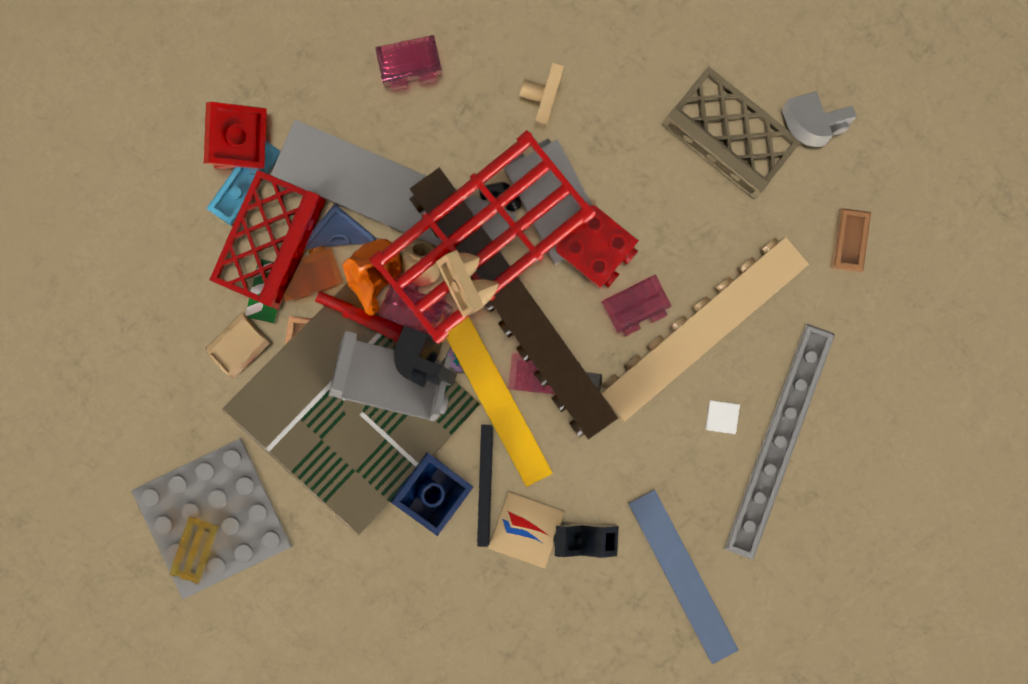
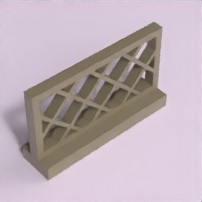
M709 66L662 123L666 129L753 199L763 192L771 179L801 143L790 131ZM707 77L718 85L719 95L704 96L702 84ZM698 90V96L692 97L694 93ZM736 99L741 103L742 114L727 115L725 100ZM720 100L722 115L706 116L704 101ZM699 102L701 117L691 118L681 109L686 103ZM749 118H759L762 120L765 132L750 134ZM743 119L745 134L730 135L728 120ZM722 121L724 136L714 137L710 134L707 122ZM782 136L791 144L786 152H774L772 137ZM766 138L768 153L753 154L751 139ZM746 139L748 155H736L732 151L731 141ZM781 157L775 164V158ZM769 158L770 172L766 177L755 170L754 159Z

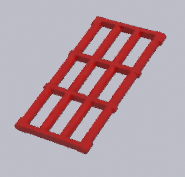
M528 130L517 137V142L480 172L469 176V181L432 211L421 215L422 219L381 252L378 250L369 258L370 264L374 265L428 330L433 341L437 342V344L449 336L447 333L468 317L463 318L458 308L435 328L424 317L423 313L450 292L445 280L416 304L403 291L404 288L432 267L436 261L447 253L457 250L455 248L495 214L499 213L509 225V228L475 255L480 258L477 269L517 236L529 251L493 280L499 283L496 291L498 293L534 262H540L544 259V254L582 223L586 224L596 216L595 210L583 200ZM531 146L542 161L495 198L484 183ZM550 170L562 185L514 222L504 210V207ZM479 189L490 203L447 238L436 223ZM570 194L581 209L534 246L523 232ZM431 227L442 242L394 280L384 265ZM476 272L471 276L473 280H481Z

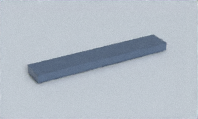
M655 489L629 502L628 504L711 663L714 664L739 651Z

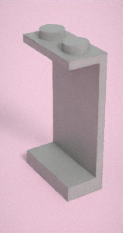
M546 139L538 143L589 206L592 205L558 139L553 142L550 139ZM535 151L527 156L521 153L504 167V171L512 184H514L542 160ZM550 170L519 195L527 212L562 185ZM570 194L533 223L541 239L546 238L581 208ZM557 245L548 251L554 265L565 260L556 252Z
M344 332L328 396L434 422L440 413L445 414L449 397L444 396L446 385L451 384L441 381L440 385L437 386L426 382L425 386L422 387L406 379L398 372L394 362L393 349L357 341V333ZM446 356L442 362L435 360V363L453 372L455 371V368L450 367L452 357Z

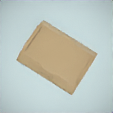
M242 312L206 347L209 357L222 371L235 379L271 342Z

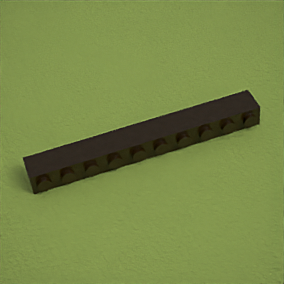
M439 167L409 188L413 194L409 200L419 214L424 210L429 213L453 194L456 189ZM462 201L436 224L448 238L474 215L466 203ZM481 226L455 248L459 253L476 255L492 240ZM431 229V231L434 233V235L436 236V238H439V237L436 235V233ZM499 251L475 272L481 280L493 281L508 269L510 265ZM518 276L494 295L496 298L485 304L490 313L496 310L502 318L498 325L509 338L514 335L520 345L516 347V350L526 363L529 360L534 363L538 370L533 374L543 388L549 385L556 395L551 397L560 412L562 413L567 410L573 420L569 424L579 438L585 435L589 440L619 419Z

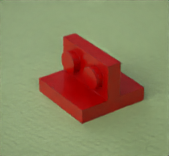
M207 102L203 164L214 165L215 169L235 167L264 169L267 108Z

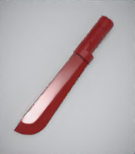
M322 291L318 292L315 302L341 312L343 317L349 318L395 342L399 339L403 326L375 314L373 316L368 315L363 309Z

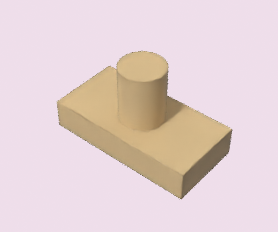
M552 63L546 85L527 79L523 81L520 97L541 102L535 119V125L547 127L564 70L562 65Z

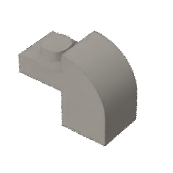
M817 91L788 99L782 109L791 134L801 143L813 147L825 146L833 135L849 130V126L857 117L853 106L824 113Z

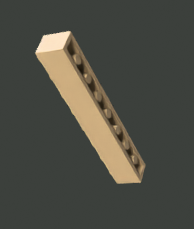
M776 237L773 238L762 248L764 254L757 260L753 257L748 259L739 267V270L742 272L734 280L730 276L727 277L716 287L719 292L713 298L709 299L705 296L693 306L696 311L688 319L684 315L681 316L670 326L673 332L665 338L659 335L647 345L650 349L647 354L642 358L638 354L624 365L627 371L620 377L613 374L601 385L604 388L601 392L602 396L624 422L809 265L787 237L782 238L780 241Z

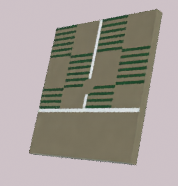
M348 283L334 295V297L364 310L358 296L347 286ZM324 306L222 408V412L358 537L392 500L426 452L433 456L480 403L454 381L453 385H446L444 396L449 397L445 414L440 413L434 422L328 396L341 339L345 331L357 333V341L395 350L397 342L349 318L343 317L341 312ZM380 311L375 313V315L387 319Z

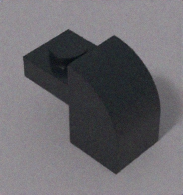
M407 326L403 327L394 350L395 366L403 377L424 387L426 382L439 386L441 381L453 385L457 373L435 363L443 342L437 344L429 334Z
M562 523V525L556 526V533L553 538L555 556L615 557L618 552L619 526Z

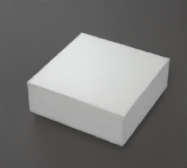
M709 400L705 430L736 434L740 404Z

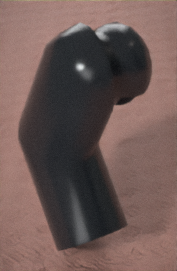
M506 182L485 185L495 198L510 187ZM479 190L481 199L487 200V198ZM516 197L506 205V209L510 211L519 209L521 206L520 197Z

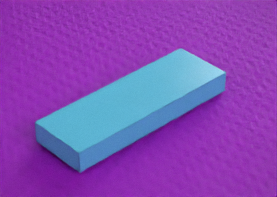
M266 141L265 168L235 167L206 209L230 226H233L256 171L259 170L270 174L281 151ZM262 179V182H261L259 188L261 187V185H262L263 182L265 181L264 179Z

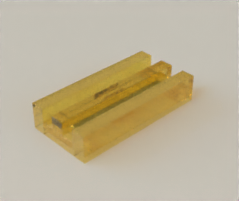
M192 516L188 517L169 575L178 576L183 580L199 584L219 525ZM195 524L198 525V529L184 570L182 571L179 568ZM206 528L210 531L194 575L190 571L204 529Z

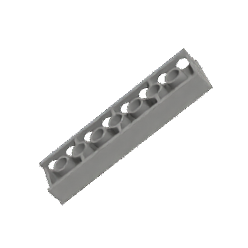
M294 119L272 170V176L304 190L316 193L329 202L402 233H405L422 219L421 215L425 213V210L420 214L409 200L413 196L409 188L425 178L426 175ZM473 195L464 200L474 216L489 204V202ZM505 210L515 221L517 214ZM497 213L484 223L482 227L493 241L508 229L509 225ZM430 228L417 238L435 247L442 242L440 238H436Z

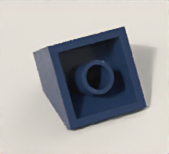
M426 452L390 502L438 536L471 492L473 486Z

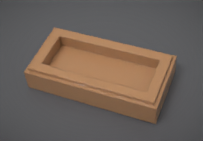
M840 209L832 268L863 272L871 212Z

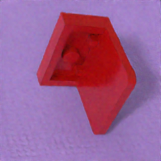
M590 205L595 210L596 216L588 223H582L561 240L556 246V252L590 279V283L597 289H600L603 285L609 288L619 276V273L615 270L623 261L625 264H628L638 252L634 247L639 240L597 206Z

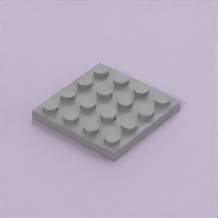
M242 438L131 490L182 599L293 546Z

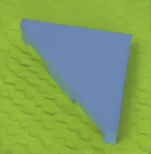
M334 204L315 226L305 250L365 244L377 238Z

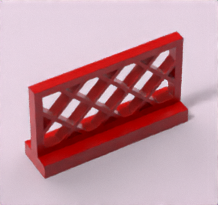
M257 170L209 280L279 310L285 296L284 294L294 276L326 199L316 193L304 190ZM262 179L271 182L276 193L261 200L258 193ZM278 186L283 187L287 190L280 192ZM294 192L302 195L303 197L298 208L287 211L283 197ZM278 199L283 214L268 220L263 205ZM259 207L264 222L249 228L246 221L248 211ZM286 219L289 227L287 234L276 239L271 224ZM266 227L271 241L256 247L251 233ZM247 235L251 250L237 255L234 243L237 238ZM273 246L277 257L274 263L264 267L258 252ZM254 254L259 269L244 275L239 260ZM235 263L239 277L229 282L220 279L224 266ZM261 274L265 284L260 295H257L250 291L246 280ZM242 282L244 289L235 284Z

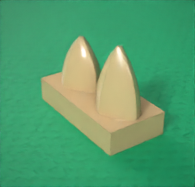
M455 250L443 256L436 263L464 318L483 308L496 293L499 283L485 279L472 281L470 277L476 271L480 258L470 253H458Z

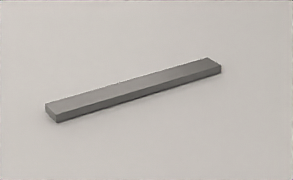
M805 324L726 541L725 550L754 560L835 336L832 332L810 324Z

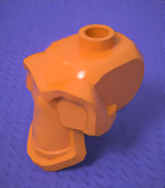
M378 238L363 244L342 264L348 283L347 286L358 296L365 313L372 316L379 311L376 297L384 286L389 285V282L374 265L370 264L369 258L378 250L381 252L392 242L388 239ZM400 253L384 265L394 280L398 277L402 268V256Z

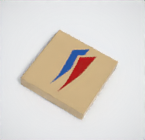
M508 491L488 549L545 568L554 545L553 538L556 533V526L561 524L565 511Z

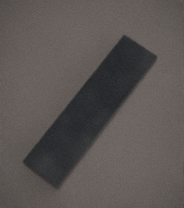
M481 424L477 547H488L490 544L494 427L492 424Z

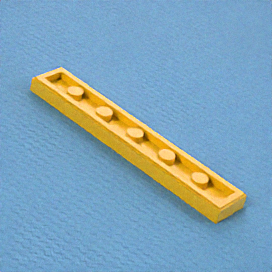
M468 316L447 333L449 336L446 339L525 486L528 487L551 475L553 472Z

